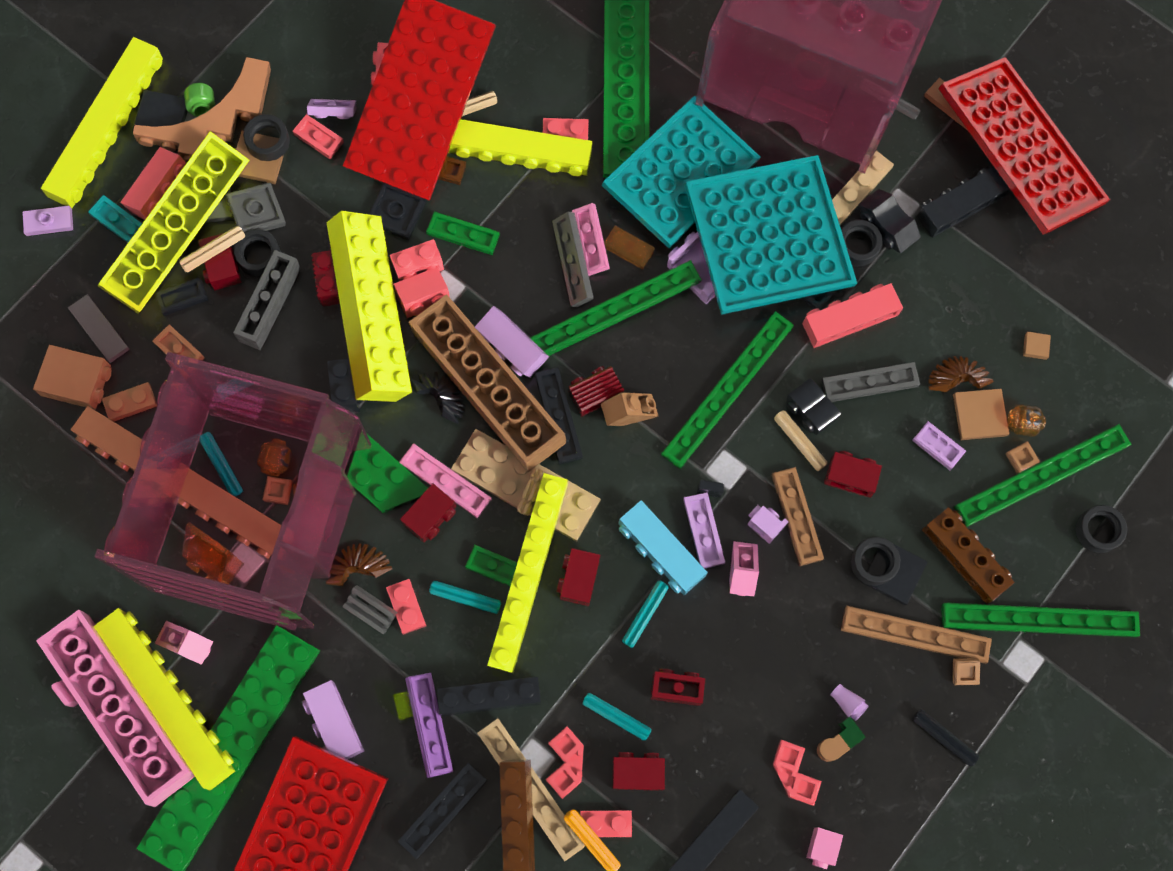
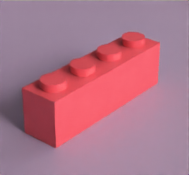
M892 283L885 286L878 284L867 293L862 294V292L851 295L849 300L844 302L837 300L830 303L828 308L823 310L816 308L809 311L802 324L813 348L896 317L903 309V306Z

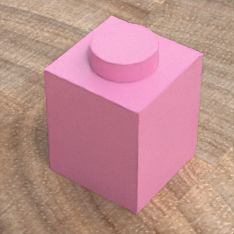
M815 827L806 858L812 859V865L827 869L828 865L835 866L843 835Z

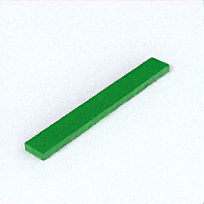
M689 260L530 337V339L550 356L701 283L702 279L692 261Z
M776 311L665 448L661 454L664 458L679 469L682 468L788 335L794 324Z
M1120 424L955 505L953 508L962 517V523L968 527L1132 444Z
M942 603V627L947 629L1119 637L1140 636L1139 612Z

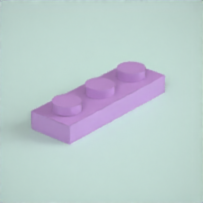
M708 492L684 497L683 501L700 565L705 569L725 564Z

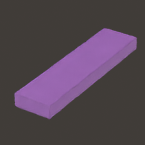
M431 673L407 677L405 681L426 776L430 778L451 773L453 768L442 719L439 715V706Z

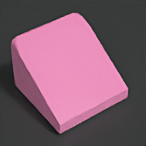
M63 680L51 685V688L65 706L75 707L78 705Z

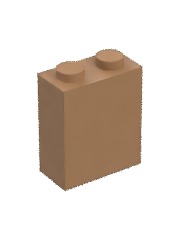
M49 345L33 390L43 397L86 408L89 406L96 410L97 404L101 403L104 395V384L110 379L111 365L104 358Z

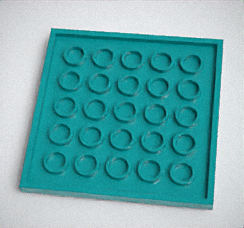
M819 155L686 181V192L721 315L853 287L857 284Z

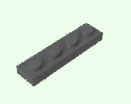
M566 212L553 220L552 223L570 305L572 307H579L594 298L575 213Z
M915 362L825 377L821 380L824 394L832 402L916 388L920 385Z

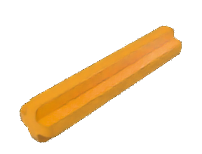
M575 809L568 811L564 816V821L606 871H617L621 865L616 857Z

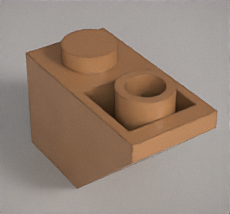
M620 393L601 403L607 426H624L658 416L652 394Z

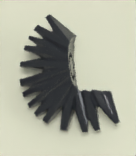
M427 372L424 373V376L418 375L420 382L410 379L417 394L425 395V393H431L434 395L442 417L456 424L459 423L457 418L462 419L463 414L461 413L465 412L463 408L466 407L465 404L459 402L464 401L465 397L456 396L462 392L454 385L450 377L446 378L447 374L444 373L440 381L438 372H434L433 380Z

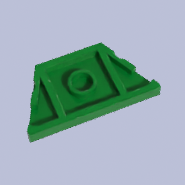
M364 430L361 432L347 475V482L381 513L393 510L399 505L403 506L411 503L412 500L420 498L428 487Z

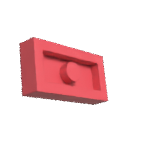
M307 114L293 130L294 136L329 159L333 157L344 143L343 138Z
M543 118V133L588 140L589 119Z
M410 579L386 587L393 609L397 611L396 617L402 634L404 635L425 627L426 623Z
M580 811L581 817L598 837H632V811Z

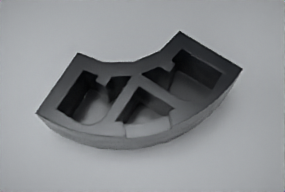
M878 188L858 204L862 212L860 214L861 219L871 222L878 228L882 235V243L887 249H894L902 253L921 238L915 219L908 216L901 209L893 194Z

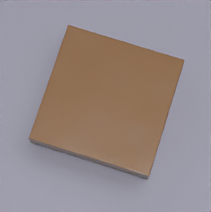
M241 131L236 150L250 161L238 177L276 184L284 155L273 161H261L253 157L245 144L244 131ZM255 134L253 137L254 144L259 148L265 149L273 147L280 140V138Z
M1002 389L957 392L953 394L960 440L1005 437L1009 435Z

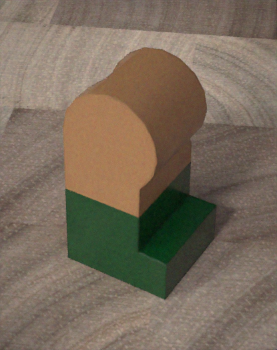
M851 717L839 723L842 731L818 744L817 754L823 761L829 762L840 758L866 738Z

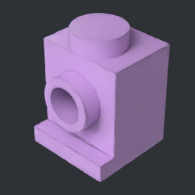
M757 505L748 515L751 520L747 525L770 544L789 521L784 519L781 522L779 515L773 509H766L764 506L760 507Z

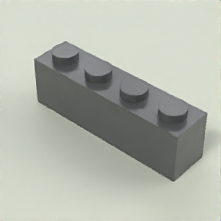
M274 250L233 332L239 342L261 350L301 270L296 258Z

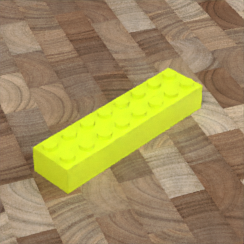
M210 131L99 282L98 287L139 314L250 160Z
M340 211L326 223L356 400L396 402L412 393L382 219L381 216Z

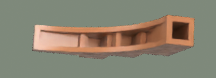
M246 57L238 80L220 103L208 112L187 122L158 127L135 125L133 135L136 141L148 147H152L153 144L159 145L168 151H176L178 149L179 155L186 163L210 131L224 142H232L237 117L249 122L254 117L262 115L271 72L270 63Z

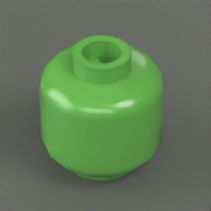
M194 83L185 89L186 110L193 116L198 117L215 106L214 91L209 85Z

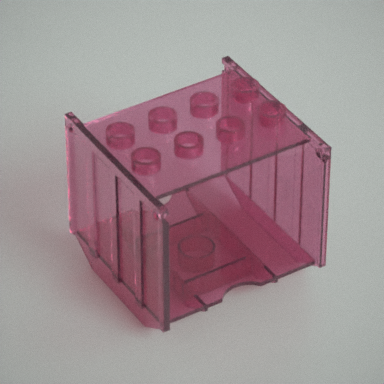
M724 0L709 32L696 105L702 107L704 102L707 101L741 115L744 119H751L760 124L771 121L787 123L798 131L802 141L816 146L817 149H824L860 164L858 171L865 174L896 109L942 0Z
M167 352L165 360L171 367L168 379L164 381L160 388L157 400L158 407L151 427L147 429L140 446V457L135 472L124 489L123 505L116 525L111 529L107 537L105 549H97L95 558L152 592L272 625H278L294 631L296 628L314 629L315 625L300 612L310 578H330V570L353 497L356 496V491L345 474L350 453L371 448V442L359 417L328 399V394ZM208 413L214 417H222L229 421L309 442L299 470L295 495L289 512L282 522L260 593L156 565Z

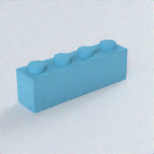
M642 500L619 519L620 532L627 539L630 537L637 544L635 546L637 551L643 557L648 556L654 562L651 564L659 575L664 573L670 580L668 582L669 586L677 594L681 592L685 595L707 575L708 572Z

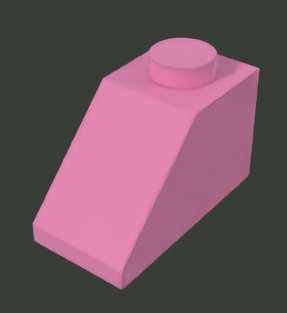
M733 541L729 578L730 593L739 596H754L759 574L758 544Z
M168 621L165 622L155 641V644L201 665L209 655L210 647L213 641Z

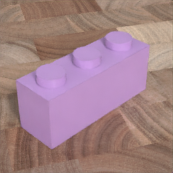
M494 306L475 326L484 339L496 347L495 352L504 361L507 358L512 363L511 369L519 376L524 374L531 377L549 358L513 321Z
M332 680L303 693L306 700L302 701L306 713L308 715L312 714L315 720L312 727L317 738L322 737L325 744L322 747L323 749L345 759L364 752L338 689Z

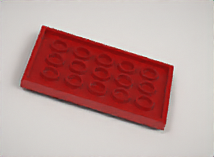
M294 736L234 871H348L388 778Z

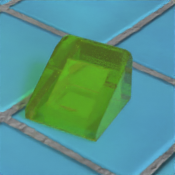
M408 691L393 694L399 719L403 720L413 717Z

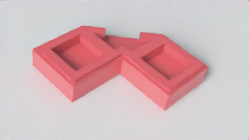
M565 727L548 743L564 761L546 779L562 799L582 782L584 745L568 727Z
M780 740L773 766L788 797L814 806L822 781L798 773L805 748Z

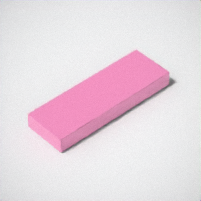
M590 203L572 210L576 217L588 275L610 269L596 205Z

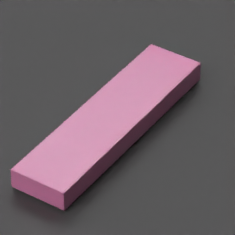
M414 443L400 460V463L407 470L430 486L434 483L453 499L458 506L477 519L492 500L490 496Z

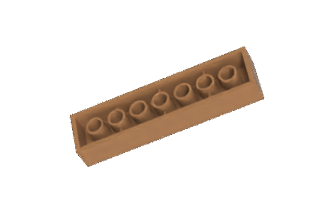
M447 294L409 321L415 337L528 472L566 444L565 433Z

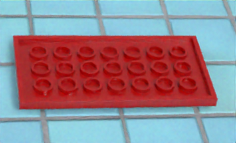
M404 0L343 166L430 201L496 25L435 0Z
M1006 57L944 82L938 88L1043 235L1105 205L1110 200Z

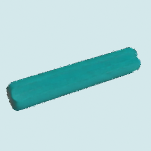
M206 432L200 435L199 440L228 492L233 496L241 494L243 489L212 434Z
M433 581L430 586L429 592L433 595L497 614L501 607L500 600L445 583Z
M657 581L622 640L625 645L632 648L636 644L669 588L666 583Z
M591 693L585 696L582 704L642 740H646L650 735V727Z

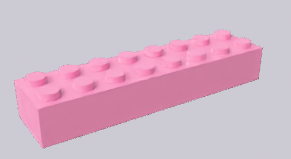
M77 610L36 641L144 803L156 807L195 776L93 627L96 624L92 618L83 611Z

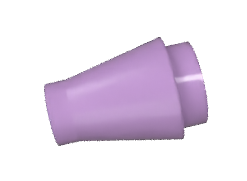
M841 684L831 693V696L836 700L847 717H851L855 721L869 707L865 703V699L844 688Z

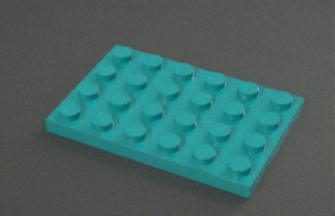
M694 96L605 179L602 186L662 243L670 248L695 224L685 188L686 181L751 169L761 157Z

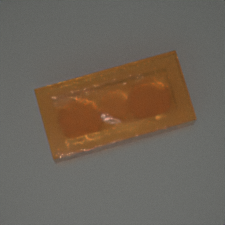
M614 226L604 242L605 249L641 269H644L655 250V247L617 226Z

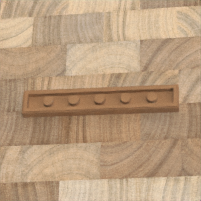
M850 606L845 607L841 631L958 658H978L980 663L985 664L989 660L992 641L991 638Z

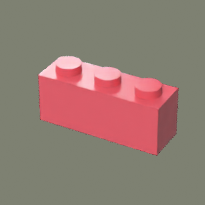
M159 147L120 203L132 215L146 220L187 163L180 155Z

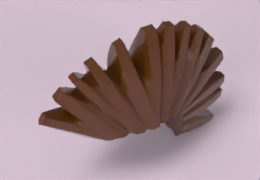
M954 356V361L950 357L948 361L942 360L944 367L936 365L938 371L933 370L931 372L932 375L929 376L931 379H929L928 383L932 386L928 388L929 390L948 392L961 382L969 381L970 384L972 383V386L980 389L994 381L990 378H984L989 374L988 371H984L985 367L974 369L978 363L974 360L968 366L967 357L963 360L962 356H959L958 360Z
M353 544L352 550L347 546V553L344 549L341 550L345 559L338 556L334 557L340 565H329V568L332 570L327 571V574L335 577L327 580L326 584L343 586L344 582L348 580L349 574L354 572L377 578L392 570V567L387 566L390 561L386 559L387 556L383 555L382 551L375 554L376 547H373L367 553L368 544H364L363 547L362 544H358L357 550L355 544Z

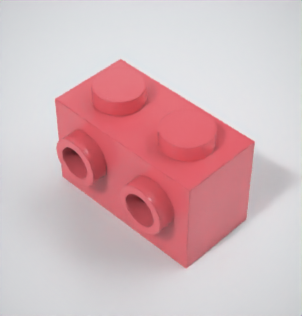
M434 239L390 255L398 281L433 270L438 267L439 271L444 270L443 261Z
M438 267L394 283L397 299L407 318L419 315L446 294L449 296L448 287Z

